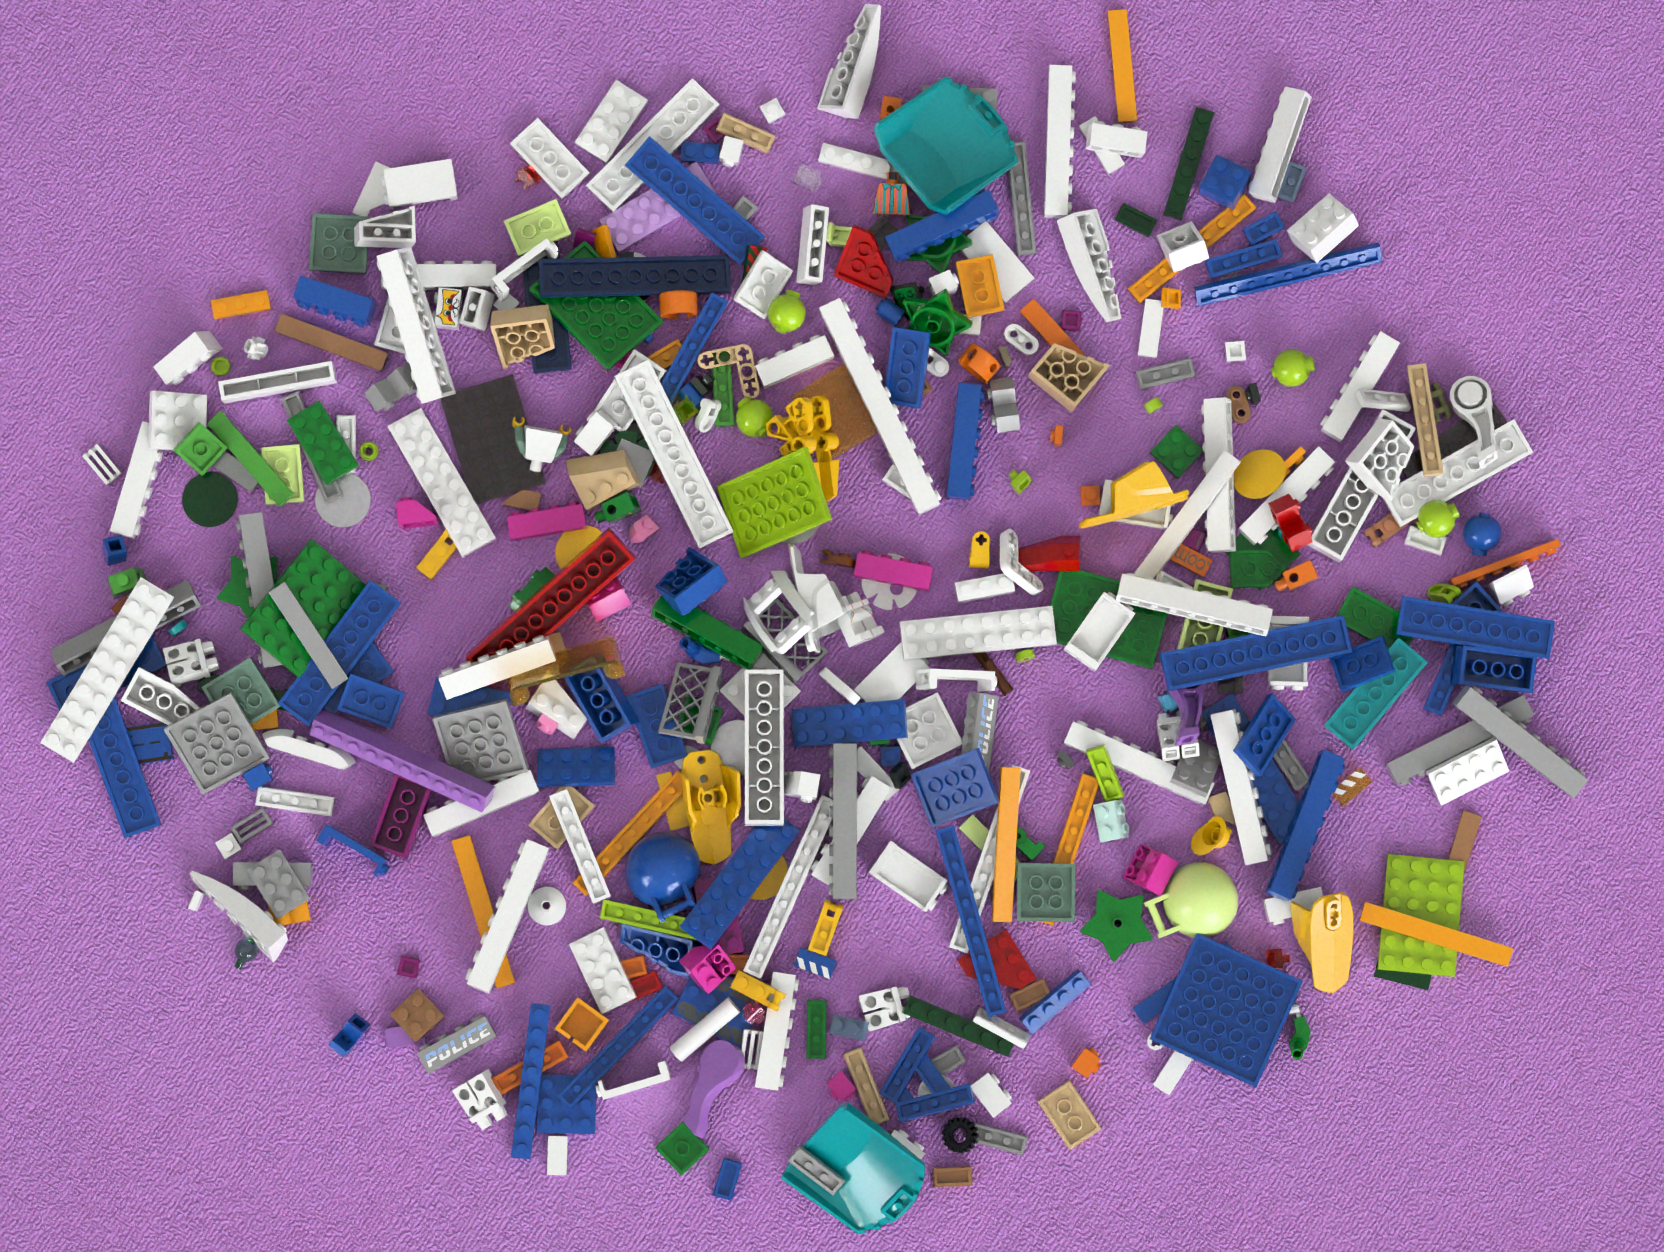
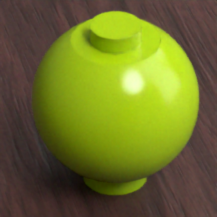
M786 290L785 295L777 296L769 305V321L779 333L786 334V332H792L798 329L805 320V306L799 300L801 295L796 291Z
M1287 349L1279 353L1274 360V366L1271 367L1273 378L1277 377L1278 382L1288 387H1296L1303 384L1309 378L1310 371L1315 370L1312 355L1306 356L1297 349Z
M750 397L740 400L737 404L739 409L736 414V423L739 430L746 436L753 438L767 436L766 423L774 417L771 407L764 401L751 400Z
M1432 500L1420 508L1419 521L1416 522L1420 533L1424 531L1425 535L1429 537L1441 538L1453 530L1455 519L1460 517L1454 503L1449 505L1441 500Z

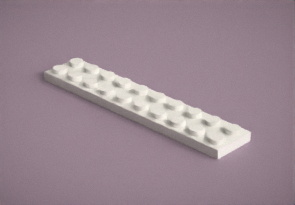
M649 359L614 376L698 548L700 549L734 532Z
M140 577L42 739L41 744L75 763L173 601L174 596Z

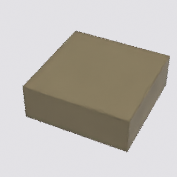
M1006 346L998 348V353L1004 368H1008L1012 365V360Z

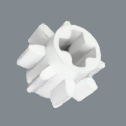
M252 336V339L246 341L244 351L248 353L247 358L260 360V357L264 358L266 356L268 345L264 344L265 339Z

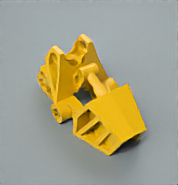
M824 395L813 396L811 399L807 397L796 398L785 407L789 414L788 417L782 418L780 415H775L766 423L767 436L787 441L780 448L782 455H788L803 447H808L810 454L814 450L816 451L817 462H813L826 502L837 496L839 460H832L830 450L838 447V436L832 432L825 433L831 427L829 400ZM820 418L824 420L823 428L819 426ZM773 423L778 427L776 434L771 429Z

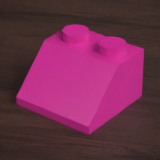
M411 497L400 498V501L396 502L398 525L401 529L440 525L438 518L416 500H412Z

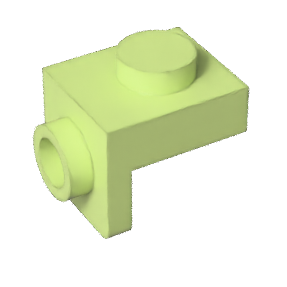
M829 222L826 241L830 246L845 247L852 227L835 226L833 222Z

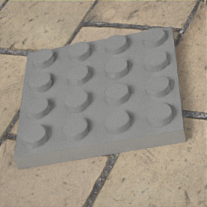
M232 691L163 729L202 794L270 759L269 753Z
M507 699L433 717L447 765L485 782L528 772L529 767Z

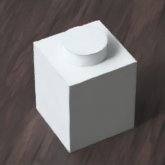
M725 136L719 157L723 165L728 167L738 166L744 141Z

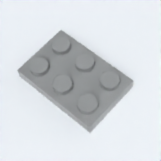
M1198 740L1200 756L1182 758L1181 754L1170 783L1206 798L1221 759L1217 747Z
M281 849L247 869L277 919L311 899Z

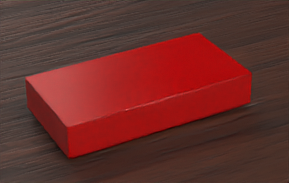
M656 971L630 981L637 995V998L631 1001L663 988Z

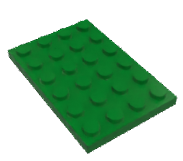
M584 241L564 259L602 257ZM539 280L529 287V291L543 305L548 304L550 313L607 371L663 324V320L640 296L540 298Z
M310 539L269 591L285 582L323 641H325L365 588L366 584L313 539ZM267 593L239 629L296 677H300L307 669L311 656L270 594Z
M1081 570L1059 571L1050 604L1053 607L1057 644L1063 646L1068 644L1103 592H1111L1117 596L1120 581ZM1130 605L1134 609L1135 615L1106 657L1153 669L1167 613Z

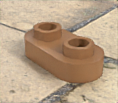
M1232 386L1226 393V398L1231 399L1232 420L1237 424H1244L1251 416L1246 394L1243 388ZM1233 393H1239V398H1234ZM1238 411H1244L1245 415L1240 417Z

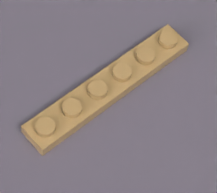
M1426 363L1408 365L1407 374L1424 477L1443 475Z

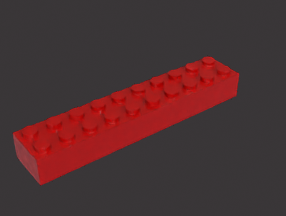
M609 527L468 651L465 657L466 660L473 663L478 661V658L488 654L490 657L495 655L496 651L507 648L509 650L515 648L514 645L523 641L525 643L532 642V639L536 636H549L635 560V555Z

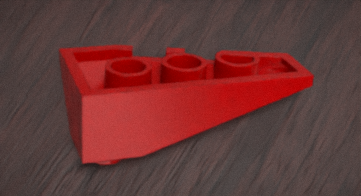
M1058 536L1018 548V562L1029 571H1080L1081 536Z

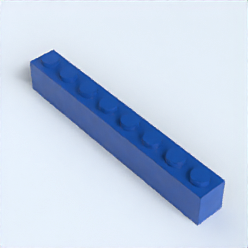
M1325 749L1318 752L1265 893L1285 902L1295 898L1298 888H1296L1297 883L1302 880L1305 870H1303L1304 865L1309 862L1311 857L1310 849L1318 839V828H1321L1325 821L1323 815L1325 810H1328L1331 805V794L1338 787L1337 778L1344 771L1345 765L1343 763L1345 758Z

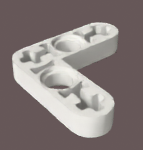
M1012 529L1005 530L1000 534V568L1006 576L1028 593L1035 596L1043 591V584L1037 576L1018 562V537Z

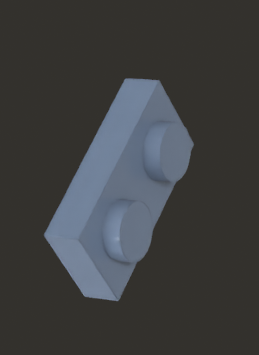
M1289 161L1277 197L1278 199L1291 204L1294 203L1307 167Z
M833 1014L829 1033L865 1041L869 1022Z

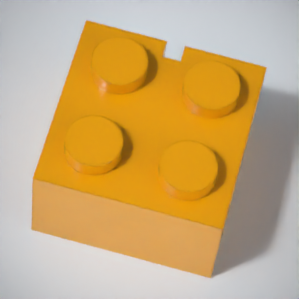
M577 997L555 1030L568 1039L573 1036L572 1042L587 1052L610 1020Z

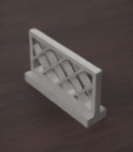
M777 598L758 615L760 618H767L766 629L768 632H782L784 630L783 619H791V621L796 619ZM776 604L781 609L780 616L770 615V607ZM770 619H780V629H769ZM750 621L742 628V631L749 638L758 640L764 646L762 652L779 670H784V675L794 685L828 654V651L821 643L822 653L818 657H809L808 649L807 657L796 656V646L807 647L806 643H795L793 645V656H786L776 651L772 652L759 637ZM796 659L807 660V667L802 672L796 667Z
M681 662L677 663L658 730L659 734L696 740L697 743L705 744L723 679L721 667L713 666V668ZM681 668L689 670L691 675L682 680L680 677ZM703 672L709 673L708 679L702 683L697 678ZM695 678L698 685L689 690L685 683ZM683 685L687 692L677 697L675 689ZM701 688L704 695L696 700L692 693ZM690 695L694 702L684 707L680 700ZM678 702L682 709L672 714L670 707ZM697 706L699 713L691 717L687 710ZM685 712L689 719L679 724L676 717ZM672 719L677 725L671 730L664 729L666 723ZM692 723L694 726L693 734L685 733L682 728Z

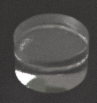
M856 672L841 680L850 688L857 686L861 682Z

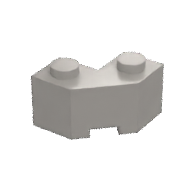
M409 363L395 369L386 379L373 384L364 393L376 412L383 409L387 411L404 396H409L416 392L417 386L412 380V370Z
M1012 377L990 380L987 396L988 400H992L994 413L991 415L992 426H996L997 433L1020 430L1019 413Z

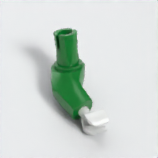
M1293 1004L1289 1015L1296 1014V1018L1292 1019L1295 1032L1290 1039L1289 1048L1291 1049L1292 1058L1299 1060L1303 1057V1052L1308 1046L1311 1031L1305 1015H1300V1006Z

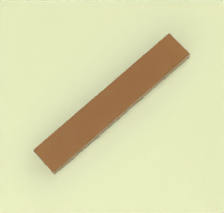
M282 313L275 328L276 333L382 372L389 355L381 350Z

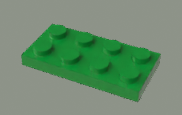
M320 400L287 420L326 486L359 467V464Z
M1352 586L1336 615H1344L1346 627L1369 640L1383 635L1388 649L1398 637L1409 645L1412 637L1396 635L1399 611Z

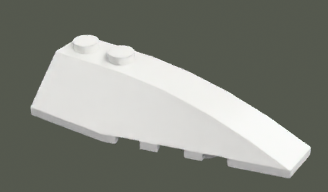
M879 4L864 5L854 24V32L845 41L848 43L843 53H839L837 57L839 61L834 69L831 68L817 107L819 110L844 118H859L876 60L881 6Z
M1097 208L1072 213L1057 220L1059 231L1061 232L1074 270L1094 306L1106 322L1121 319L1118 296L1114 294L1113 289L1116 285L1115 278H1111L1110 268L1113 267L1112 260H1108L1107 251L1110 250L1109 243Z
M138 667L121 699L122 702L167 725L200 708L174 684L141 667Z
M195 871L190 872L192 881L209 898L214 897L213 901L221 911L226 910L230 920L235 925L239 923L243 934L274 962L288 941L285 927L280 923L277 925L273 921V916L268 911L263 912L253 902L229 886Z

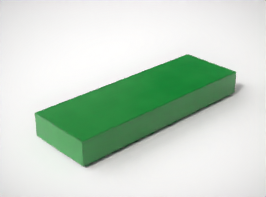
M807 1000L806 1058L826 1059L827 1000Z

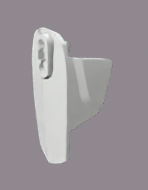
M788 543L795 588L814 613L810 617L812 621L811 629L804 634L806 646L809 652L815 651V653H820L819 639L841 629L837 618L844 613L838 600L842 595L835 582L829 581L825 574H804L801 552L794 544Z

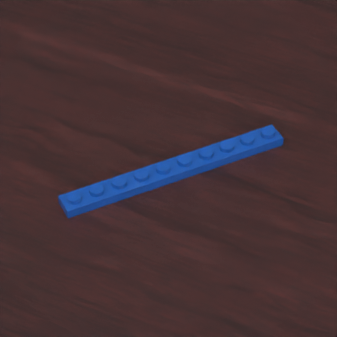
M1374 243L1325 255L1318 263L1308 259L1194 287L1196 303L1198 306L1380 263L1382 262L1381 247L1379 243Z
M952 825L935 830L987 1016L991 1017L1005 1013L1007 1011L955 827Z

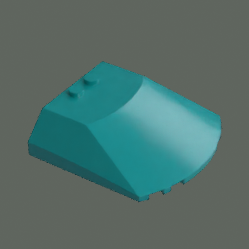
M946 76L877 122L874 127L878 145L883 155L929 209L945 215L959 207L1018 163V158L1014 151V141L1010 139L1007 132L1008 128L996 110L978 93L974 94L968 90V86L963 83L960 85L952 81V78Z
M849 1102L841 1103L802 1145L845 1178V1182L834 1195L830 1194L791 1163L787 1165L781 1176L783 1181L854 1232L863 1234L866 1230L875 1229L876 1231L881 1229V1226L893 1223L907 1212L916 1200L922 1187L925 1163L877 1123Z

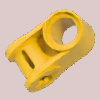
M979 531L972 537L969 557L970 568H989L990 538L986 532ZM980 535L982 539L986 540L982 545H979V542L976 541Z

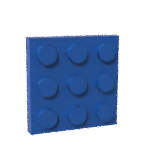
M541 1074L537 1105V1133L595 1134V1086L597 1083L569 1109L557 1095L576 1075Z

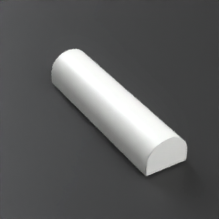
M727 997L670 1046V1050L682 1062L741 1012L740 1009Z

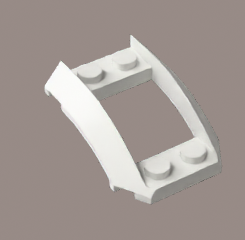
M771 571L773 578L768 580L757 593L753 594L751 599L747 600L743 597L744 610L753 628L769 650L784 654L811 629L812 621L810 617L814 613L798 594L786 571ZM783 593L799 616L792 620L773 639L758 615Z

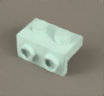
M1122 800L1093 805L1100 843L1129 837V826L1126 823L1125 806Z

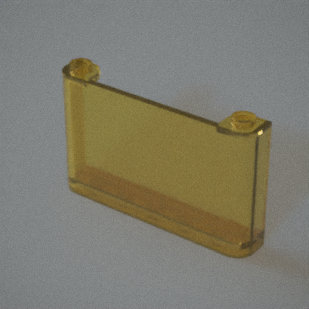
M604 638L555 652L556 661L509 677L507 680L512 705L517 706L527 702L529 699L528 687L600 667H603L605 675L611 679L626 675L617 641L613 638Z

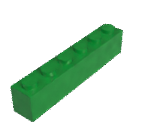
M662 596L659 597L652 608V617L746 670H752L762 655L764 646L758 640L745 636L740 630H734L722 620L718 621L706 611L693 608L690 613L682 616L674 611Z

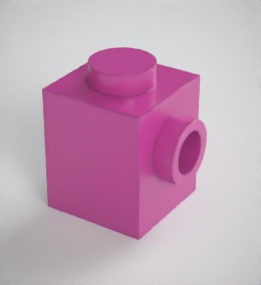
M842 1071L826 1083L831 1088L829 1093L835 1100L840 1099L843 1101L845 1099L848 1101L855 1095V1086Z

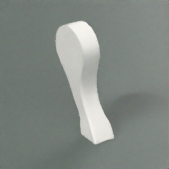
M1465 376L1458 379L1452 385L1450 402L1454 412L1467 421L1477 433L1478 463L1480 469H1483L1498 458L1495 447L1491 389L1482 378Z

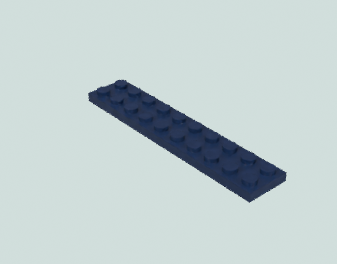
M728 255L538 259L540 298L660 295L663 292L674 290H689L697 294H711L712 292L714 294L731 293Z

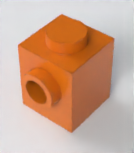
M883 95L880 120L901 107L902 98Z
M1091 1047L1089 1049L1083 1048L1070 1067L1085 1078H1088L1091 1072L1095 1074L1101 1066L1098 1063L1101 1059L1097 1057L1099 1053Z

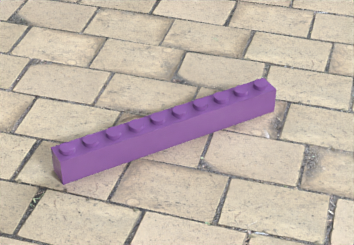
M325 709L313 719L309 735L479 812H483L492 800L495 790L494 785Z

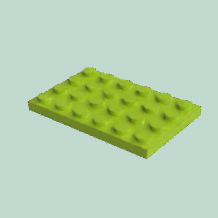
M803 447L717 486L727 519L734 531L732 534L740 558L751 556L832 520L808 447Z
M1387 854L1382 907L1459 931L1465 861ZM1381 928L1378 970L1455 977L1457 951Z

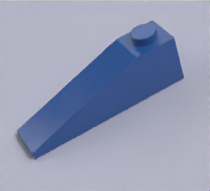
M623 923L621 926L620 942L637 953H642L649 957L650 961L662 965L670 973L690 977L679 960L692 948L699 947L701 942Z

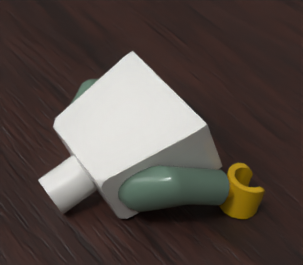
M514 417L512 426L514 427L515 442L519 452L526 459L531 460V471L541 472L543 462L552 463L554 459H557L565 451L568 440L567 435L571 432V427H568L566 432L562 429L563 424L558 428V431L524 425L523 428L525 419L521 417V423H517Z

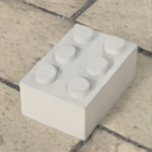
M1328 193L1291 226L1287 232L1292 243L1318 263L1359 225L1353 212Z

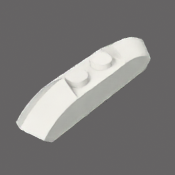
M274 729L262 733L268 747L341 770H345L356 763L347 751L331 744L327 749L325 748L326 744L317 741L311 744L307 742V738L296 736V739L293 738L294 730Z

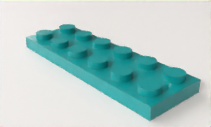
M1399 637L1388 649L1395 672L1355 687L1324 724L1329 731L1352 750L1356 748L1428 663Z

